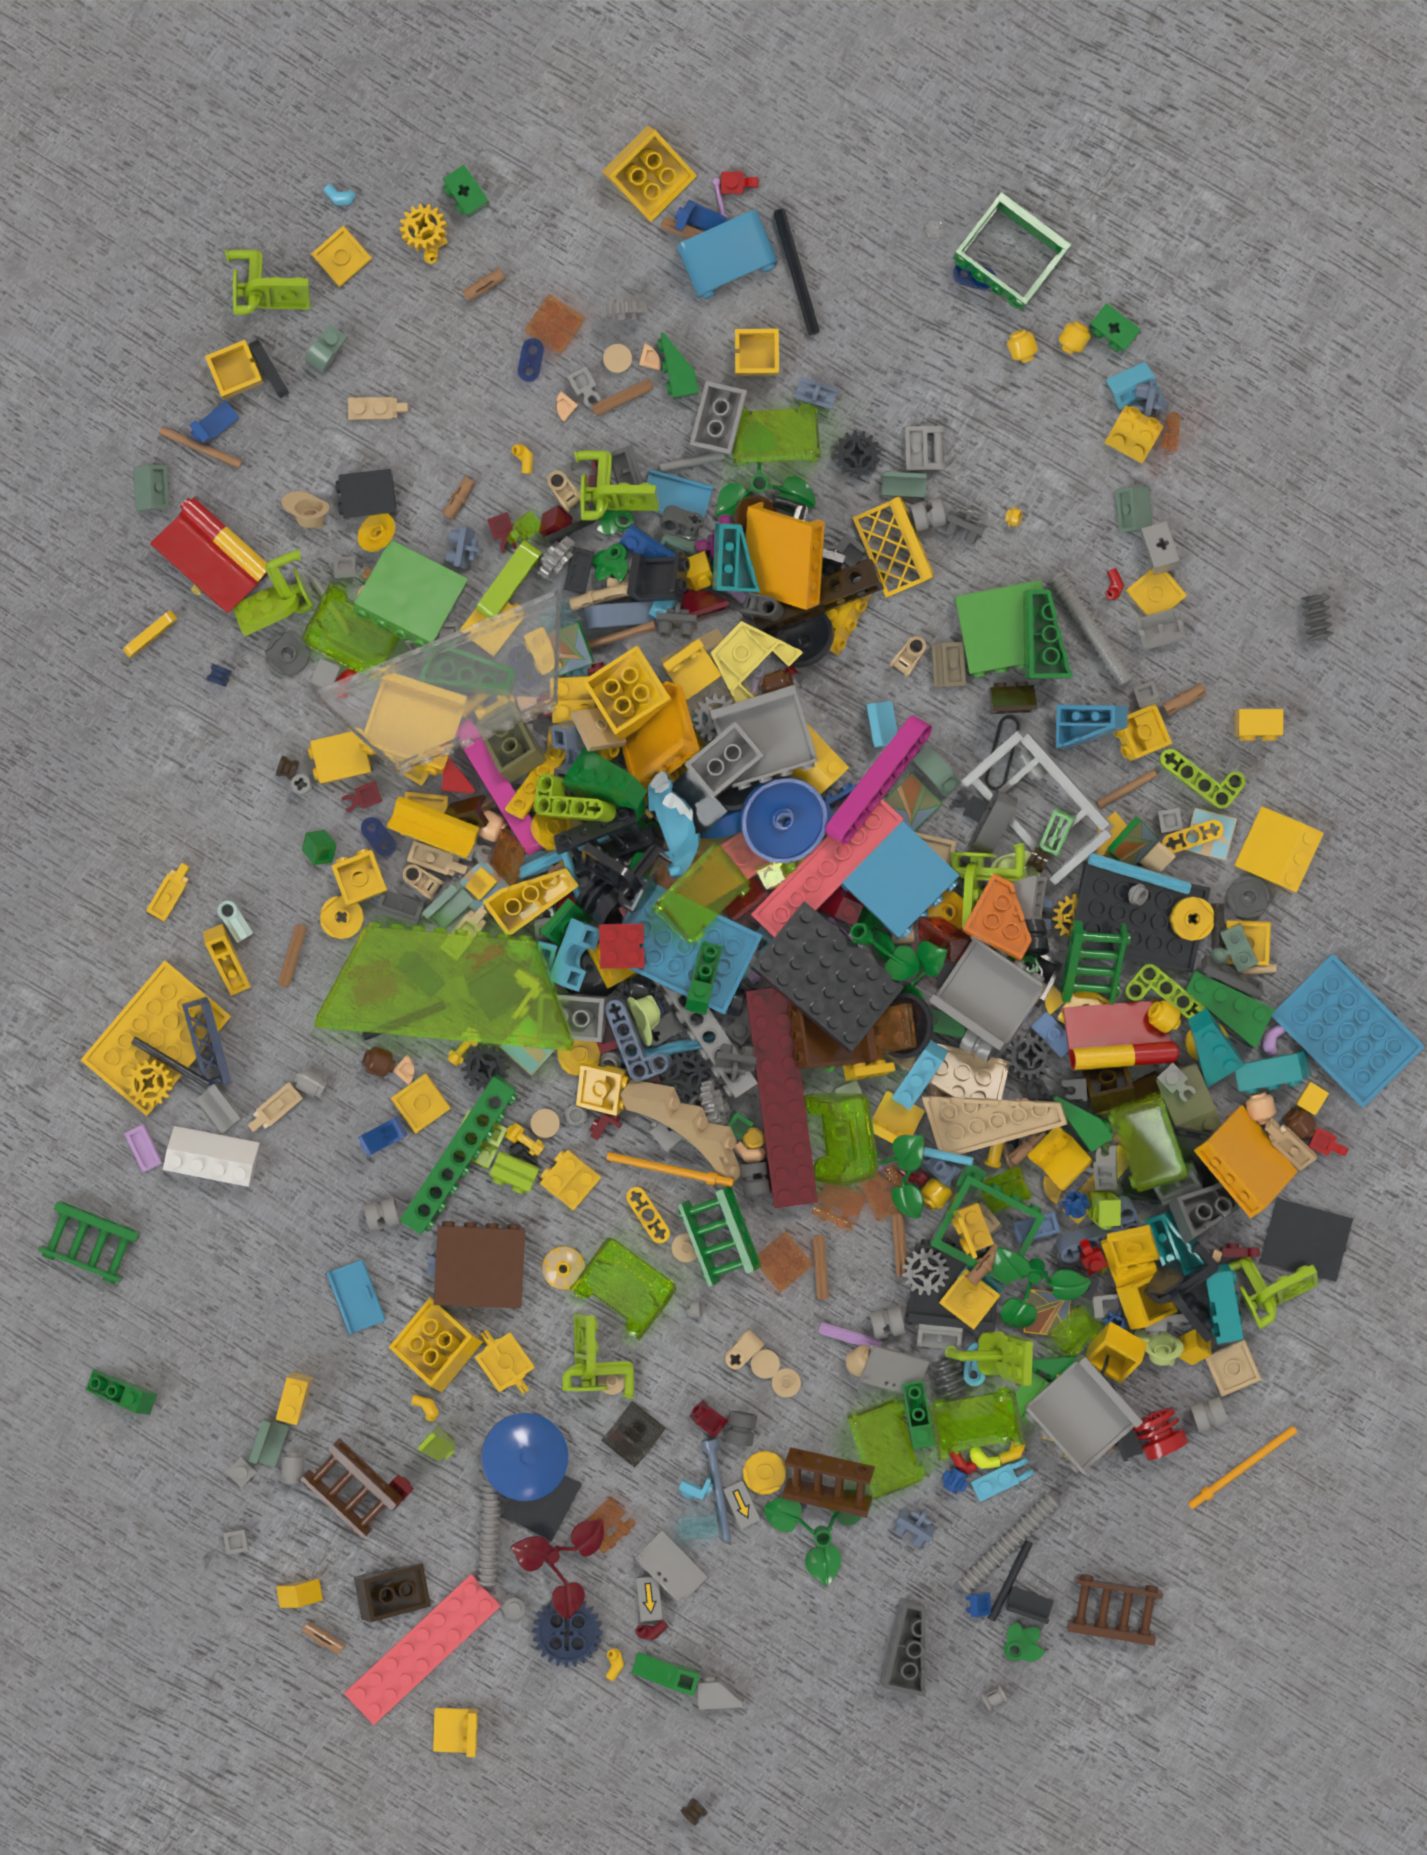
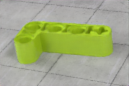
M524 540L479 601L475 610L494 622L530 571L534 570L538 565L540 559L544 556L543 552Z
M1174 749L1164 750L1159 755V764L1165 770L1217 809L1228 807L1243 789L1246 782L1242 773L1234 771L1228 773L1219 784ZM1165 754H1173L1172 760L1176 763H1179L1180 760L1183 762L1177 767L1176 771L1173 770L1176 765L1171 762L1165 763ZM1184 766L1191 768L1192 775L1190 778H1184L1181 775V769ZM1232 775L1240 779V785L1237 788L1232 787L1229 783ZM1202 779L1207 780L1210 785L1206 792L1201 791L1198 787V783ZM1218 793L1226 795L1227 801L1224 805L1216 802Z
M545 773L538 778L534 809L538 814L552 818L610 822L614 819L616 808L613 803L598 799L564 797L566 785L562 782V777Z
M1153 964L1141 966L1124 988L1126 997L1136 1001L1142 999L1152 989L1162 999L1179 1009L1186 1019L1195 1015L1191 1011H1189V1014H1186L1192 1008L1193 1003L1196 1004L1193 1007L1195 1011L1201 1012L1205 1009L1201 1003ZM1150 967L1154 970L1155 974L1151 980H1146L1143 972L1146 968ZM1167 981L1171 984V991L1168 994H1163L1160 991V985ZM1134 984H1137L1141 989L1140 994L1136 997L1131 996L1129 993V988ZM1180 996H1186L1188 999V1004L1185 1008H1180L1177 1005V999Z

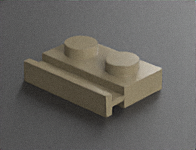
M964 643L931 644L934 688L966 686Z

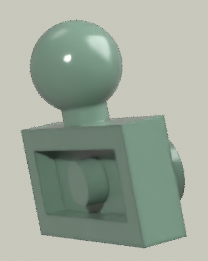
M1241 923L1220 931L1227 948L1218 947L1212 950L1210 957L1217 964H1224L1229 956H1231L1238 972L1258 964L1256 955Z

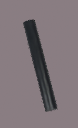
M579 520L544 537L543 543L548 546L595 523L596 520Z

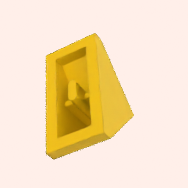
M319 1578L276 1586L280 1608H299L323 1600Z

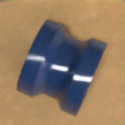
M212 663V671L210 675H207L206 680L227 687V678L232 674V671Z

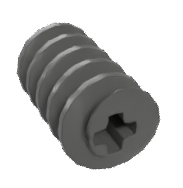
M1322 595L1301 597L1302 600L1307 601L1302 604V608L1308 609L1307 612L1303 613V617L1310 618L1304 622V625L1311 627L1305 631V634L1312 635L1306 641L1327 639L1333 635L1332 631H1327V628L1332 626V623L1325 621L1331 617V614L1324 613L1330 606L1323 604V602L1329 600V597Z
M944 1358L932 1362V1364L939 1365V1367L934 1369V1372L941 1373L940 1376L935 1378L936 1381H943V1384L938 1386V1389L945 1390L940 1395V1398H947V1401L942 1403V1406L961 1402L968 1396L967 1392H961L966 1388V1385L959 1383L964 1379L962 1375H957L962 1371L961 1367L955 1366L960 1362L959 1360Z

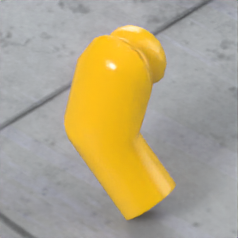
M441 236L443 243H435L436 249L428 246V252L424 250V260L427 263L434 264L437 262L439 248L448 243L445 236Z
M523 444L513 445L511 449L512 454L522 462L521 473L532 474L533 453Z
M413 1395L411 1405L422 1407L426 1415L425 1419L429 1422H434L439 1414L434 1401L431 1398Z
M1014 1437L1009 1451L999 1454L1002 1464L1022 1457L1026 1447L1025 1440L1022 1437Z
M616 1648L607 1651V1658H609L611 1667L605 1676L613 1682L624 1667L622 1653Z

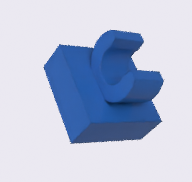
M980 1592L965 1597L966 1600H970V1608H966V1611L971 1613V1617H982L991 1614L990 1592Z

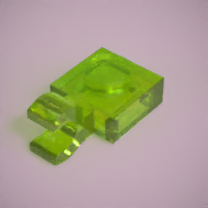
M530 510L512 524L515 529L509 533L506 539L510 544H513L520 537L527 541L539 532L541 523Z
M794 861L780 864L768 862L756 868V872L765 890L785 881L783 874L797 870Z

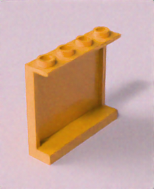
M763 502L749 506L746 514L747 528L745 539L755 571L756 581L760 592L755 593L772 597L777 601L805 610L819 605L825 521L817 519L807 522L764 509Z
M665 681L662 685L672 700L640 729L625 738L626 744L621 746L628 773L632 774L647 792L649 784L661 771L664 773L665 771L668 774L667 776H669L700 751L683 688L668 681Z
M1240 1105L1227 1115L1228 1118L1194 1152L1251 1219L1272 1202L1298 1171L1271 1144V1140L1256 1121L1251 1120L1248 1111L1243 1105Z

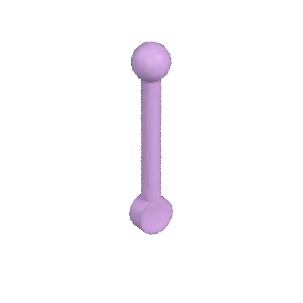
M714 178L712 184L716 189L720 214L727 217L724 213L719 187L721 181L719 178Z
M834 916L828 917V921L839 926V930L850 940H853L851 934L836 921ZM858 943V947L862 949L863 946Z

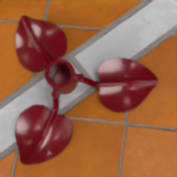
M600 1519L586 1520L576 1525L571 1534V1542L575 1545L574 1547H560L559 1545L553 1547L541 1536L528 1537L510 1546L522 1569L532 1572L538 1570L546 1562L561 1579L564 1586H558L554 1589L552 1604L556 1612L565 1619L571 1618L582 1606L585 1592L583 1587L577 1582L568 1584L564 1576L555 1567L554 1563L558 1562L560 1558L559 1551L574 1552L578 1550L584 1557L594 1554L602 1544L604 1526Z

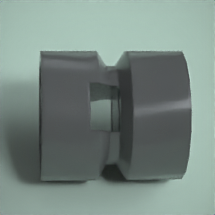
M768 1161L740 1164L741 1177L745 1178V1181L742 1183L744 1195L771 1192L770 1179L766 1178V1175L769 1174ZM757 1173L758 1178L753 1179V1174Z
M731 1410L728 1424L731 1427L727 1429L725 1442L741 1446H753L754 1433L751 1430L756 1428L758 1415Z

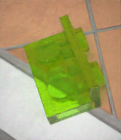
M1020 1166L1008 1169L994 1177H988L983 1181V1183L989 1186L994 1183L1004 1188L1002 1193L1008 1196L1013 1193L1023 1198L1022 1202L1033 1198ZM982 1190V1195L992 1214L1011 1206Z
M1077 1305L1048 1335L1064 1354L1072 1356L1078 1354L1088 1340L1095 1338L1102 1326L1092 1319L1082 1305Z

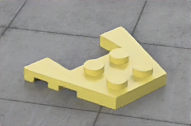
M740 621L710 654L736 703L754 697L741 685V682L772 651L788 667L803 652Z

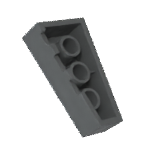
M1221 1183L1177 1197L1169 1204L1185 1245L1241 1208Z
M900 1598L880 1684L883 1688L926 1697L925 1606L918 1601Z

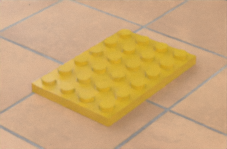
M164 960L82 1057L81 1061L144 1115L148 1116L159 1104L158 1101H155L156 1104L151 1107L150 1102L146 1106H142V1100L135 1103L136 1096L128 1095L132 1089L126 1088V1085L130 1084V1080H127L126 1076L133 1075L130 1072V1068L138 1069L136 1066L137 1062L144 1065V1060L148 1059L150 1064H152L153 1060L157 1059L132 1045L131 1042L134 1037H138L189 1068L197 1058L182 1004L207 997L211 1004L218 1033L232 1016L169 962ZM200 1005L188 1008L189 1015L198 1019L202 1012ZM198 1025L194 1032L195 1036L203 1040L207 1034V1028ZM206 1045L203 1046L200 1054L207 1047ZM157 1060V1066L161 1065L162 1062ZM165 1064L163 1070H171L168 1078H174V1081L169 1082V1085L173 1087L182 1074ZM152 1068L142 1070L145 1074H151L154 1071ZM161 1075L160 1085L164 1086V1080ZM154 1077L145 1080L147 1082L146 1089L151 1086L154 1087L152 1084ZM136 1080V1088H137V1090L140 1089V1085H139V1081H138V1080ZM149 1092L145 1097L153 1098L158 1094Z

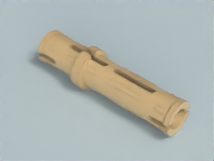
M628 582L597 591L590 590L586 594L570 597L571 609L576 611L581 608L629 596L627 594Z

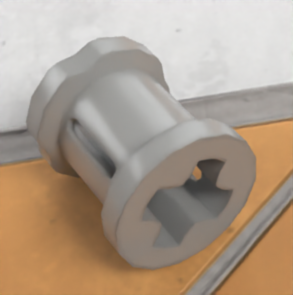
M298 774L291 780L292 790L298 794H306L312 789V781L308 776ZM302 778H304V782L307 783V786L302 787V790H300V787L297 786L296 783L297 781L300 782Z
M1000 1684L997 1685L996 1689L986 1694H980L989 1711L992 1710V1707L1002 1702H1009Z

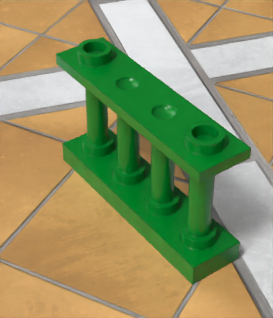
M1073 920L1060 986L1062 1002H1071L1072 993L1080 991L1108 993L1109 1003L1114 1005L1115 997L1120 994L1119 978L1126 946L1130 945L1131 939L1130 933H1127L1126 924L1121 923L1119 934L1090 933L1083 930L1082 921ZM1086 941L1117 943L1116 951L1083 949L1082 943H1086ZM1083 958L1114 960L1112 968L1080 966L1078 962ZM1079 975L1109 976L1110 981L1109 985L1077 983L1075 978L1079 977Z
M728 1186L716 1191L717 1196L714 1199L692 1206L690 1200L678 1205L679 1216L685 1223L702 1268V1276L709 1287L721 1281L719 1275L739 1268L745 1269L746 1274L762 1267L733 1189ZM718 1206L722 1208L723 1219L703 1226L699 1225L695 1214ZM724 1227L730 1229L732 1239L709 1247L707 1246L704 1234ZM733 1247L737 1248L740 1255L739 1260L715 1267L711 1255Z
M63 1201L56 1202L54 1210L59 1212V1219L48 1247L42 1245L38 1248V1251L43 1253L42 1256L50 1260L57 1258L103 1276L102 1280L111 1284L121 1282L123 1276L117 1274L118 1268L128 1243L131 1244V1241H138L141 1232ZM72 1217L79 1220L78 1224L80 1225L67 1255L57 1251L56 1248L67 1220H70ZM93 1225L99 1228L98 1232L100 1233L87 1263L77 1259L76 1256L87 1228ZM113 1233L119 1236L120 1242L107 1271L96 1265L107 1237Z

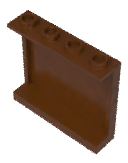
M788 1001V1018L791 1020L792 1025L791 1038L795 1045L794 1059L798 1065V1070L850 1066L859 1063L870 1064L878 1060L873 1026L856 1048L849 1053Z
M442 1221V1225H437L433 1304L521 1309L525 1229L520 1228V1224H508L507 1228L499 1227L498 1223H486V1227L477 1226L476 1222H464V1226L455 1225L454 1221Z

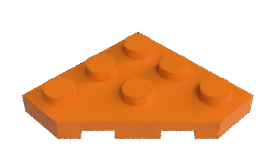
M993 873L962 932L1022 961L1032 939L1028 932L1013 883Z

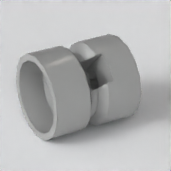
M940 497L928 500L927 504L919 502L910 505L916 532L927 530L930 525L934 528L946 525Z
M969 1029L966 1031L959 1047L968 1053L975 1052L976 1057L985 1062L990 1060L996 1049Z
M394 1197L382 1200L381 1204L373 1202L364 1205L366 1220L371 1232L383 1229L384 1225L392 1227L401 1224L398 1206Z
M900 1306L889 1308L886 1313L882 1310L870 1313L876 1340L888 1338L889 1334L893 1336L905 1334Z
M1220 1397L1207 1400L1206 1405L1197 1403L1190 1406L1198 1433L1207 1431L1212 1424L1215 1427L1228 1424Z

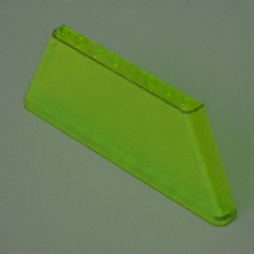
M369 922V925L364 926L321 1005L314 1023V1027L554 1050H573L574 1039L538 940H532L533 936L519 935V939L511 938V934L498 933V937L489 936L490 932L476 931V935L468 934V930L455 929V933H448L446 928L434 927L433 931H426L425 926H412V929H404L403 924H391L390 927H382L381 922Z

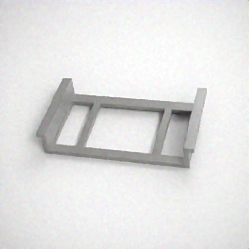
M1027 729L1022 733L1017 730L962 780V783L966 787L973 784L989 802L994 793L980 777L1020 741L1025 745L1035 758L1003 785L999 791L1007 792L1040 762L1082 809L1075 815L1072 827L1087 814L1101 830L1061 866L1050 857L1046 866L1053 873L1049 879L1056 885L1112 836L1110 831L1114 825ZM1012 815L1008 824L1033 851L1035 847L1039 846V843L1019 820ZM1067 823L1061 828L1057 840L1062 836ZM1053 835L1046 841V846H1049Z

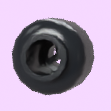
M633 974L629 979H625L623 996H626V998L632 997L635 1000L650 995L654 998L656 985L652 984L651 979L643 975Z

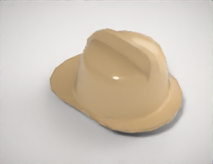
M303 491L290 492L282 498L281 502L283 508L295 515L298 524L305 528L314 527L321 529L325 520V514L330 509L327 502Z

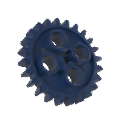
M552 1599L550 1600L551 1607L544 1604L542 1606L544 1613L537 1612L540 1620L535 1619L533 1621L538 1627L533 1628L532 1632L538 1635L533 1638V1641L540 1642L536 1646V1650L543 1648L541 1656L544 1657L548 1654L549 1663L556 1659V1666H559L560 1662L564 1661L565 1668H567L569 1662L572 1661L574 1667H576L578 1659L584 1664V1656L592 1658L593 1655L590 1650H598L594 1643H601L602 1641L596 1637L603 1634V1630L597 1629V1627L602 1625V1621H595L599 1613L592 1614L591 1612L594 1607L586 1608V1600L570 1618L569 1630L573 1632L569 1636L568 1651L565 1650L566 1634L562 1632L565 1630L566 1619L561 1617L563 1622L560 1625H554L551 1622L552 1616L559 1615L553 1607ZM581 1616L584 1618L585 1623L577 1626L573 1623V1618ZM559 1637L562 1640V1645L554 1647L550 1642L551 1638ZM577 1637L581 1638L584 1641V1645L577 1648L572 1644V1640Z

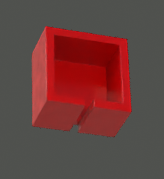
M644 923L599 925L600 969L645 968V948H640L639 944L645 943Z

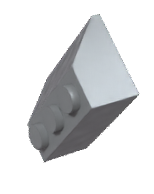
M706 381L689 445L698 450L732 455L748 391Z
M735 721L687 761L685 766L712 798H716L763 759L765 755Z
M548 991L540 993L537 1037L602 1042L608 1020L605 1008L609 1002V997Z

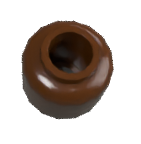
M779 669L764 675L763 684L760 685L762 693L765 694L794 685V682L789 672L785 673L784 670Z
M376 1046L370 1050L367 1049L362 1060L365 1072L380 1078L386 1077L388 1072L392 1073L396 1064L391 1051Z
M1294 1107L1285 1114L1284 1125L1289 1127L1300 1139H1308L1313 1136L1317 1122L1307 1110L1302 1107Z

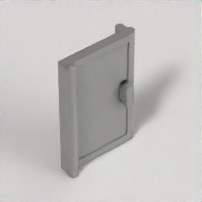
M871 1344V1351L859 1382L904 1394L902 1384L922 1381L929 1361Z
M662 1530L658 1531V1534L634 1558L679 1605L684 1603L707 1578Z

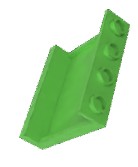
M391 540L354 603L353 612L361 619H369L375 622V625L381 629H388L394 632L400 639H408L414 642L418 648L431 651L435 639L460 594H463L468 578Z
M1041 580L955 596V605L957 606L969 675L974 674V678L987 676L988 671L995 670L996 674L1009 672V667L1017 666V670L1024 669L1023 591L1043 590Z

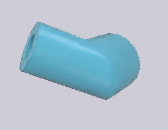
M331 183L323 189L331 201L338 206L350 205L356 199V195L352 190L338 192Z

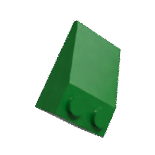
M1055 1094L1051 1096L1054 1102L1062 1103L1066 1119L1090 1152L1095 1151L1113 1138L1111 1132L1114 1130L1107 1120L1103 1119L1101 1121L1098 1117Z

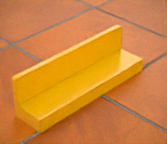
M398 796L393 815L387 823V828L463 858H468L476 844L480 828L401 796Z

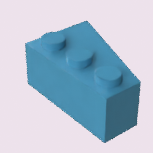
M1057 705L1056 749H1070L1126 729L1128 706Z

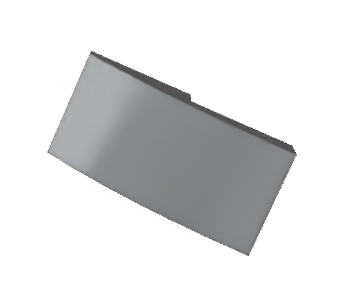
M1176 1312L1149 1327L1141 1328V1330L1147 1331V1335H1160V1331H1167V1322H1169V1326H1182V1322H1188V1320L1181 1312Z

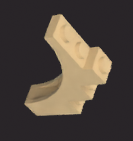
M630 1080L620 1094L626 1110L643 1114L672 1128L706 1157L719 1176L732 1178L735 1183L741 1174V1170L733 1152L737 1142L731 1127L709 1123L703 1107L680 1103L674 1087Z

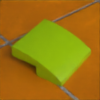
M470 1110L467 1111L461 1125L467 1118L468 1114L470 1113ZM479 1115L481 1124H489V1119ZM495 1123L491 1129L495 1132L488 1142H482L480 1148L483 1149L476 1160L472 1158L470 1162L488 1170L508 1128ZM467 1133V1139L470 1142H477L478 1138L475 1133ZM458 1150L455 1152V1155L466 1159L463 1151Z

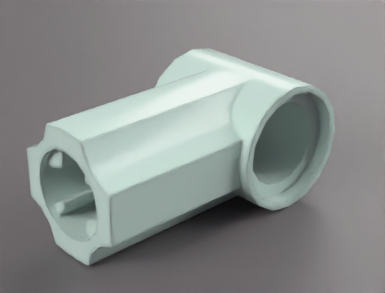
M227 900L218 906L219 917L223 919L237 943L253 934L234 901ZM225 904L233 907L234 913L232 916L224 915L223 906Z

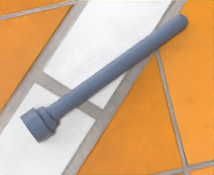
M717 1437L701 1440L702 1449L705 1450L709 1458L722 1538L725 1542H729L731 1540V1533L716 1453L718 1452V1447H720L719 1439Z

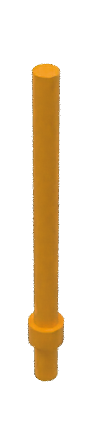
M607 1153L606 1160L705 1181L706 1184L713 1186L718 1184L733 1187L734 1179L718 1176V1173L709 1171L704 1173L617 1153Z
M1293 1425L1211 1486H1206L1200 1490L1201 1493L1187 1504L1193 1510L1205 1500L1209 1501L1212 1499L1216 1492L1298 1433Z

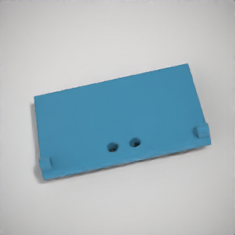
M649 469L646 483L656 485L660 501V511L656 512L663 513L665 507L673 505L690 512H696L705 520L714 486Z
M363 1259L326 1272L350 1335L386 1321Z

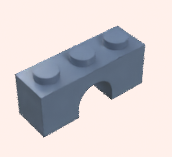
M573 720L551 726L552 747L566 751L565 762L561 766L554 768L555 776L562 778L565 777L567 771L585 746ZM566 786L565 791H566V792H571V791L567 788V786Z

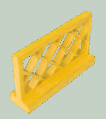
M896 497L889 502L852 517L867 550L869 559H872L877 566L886 598L935 578L902 497ZM887 507H891L893 512L890 523L879 519L882 510ZM878 512L876 517L871 515L873 513ZM867 516L875 519L870 531L862 528L860 519ZM895 519L898 526L893 524ZM878 521L889 525L885 537L873 533ZM892 527L901 531L902 535L899 543L887 539ZM872 535L883 539L879 552L870 548L869 542ZM903 539H904V541H905V543H906V546H905V545H902ZM886 541L897 545L893 557L882 553ZM900 547L909 550L910 557L907 563L896 559ZM880 555L891 559L887 572L878 567L877 563ZM911 560H913L915 566L910 565ZM894 561L906 565L902 577L890 573ZM908 568L916 569L920 579L913 582L904 579ZM881 572L886 574L884 579ZM888 576L900 580L897 589L890 592L886 586ZM903 581L908 583L904 586H901Z

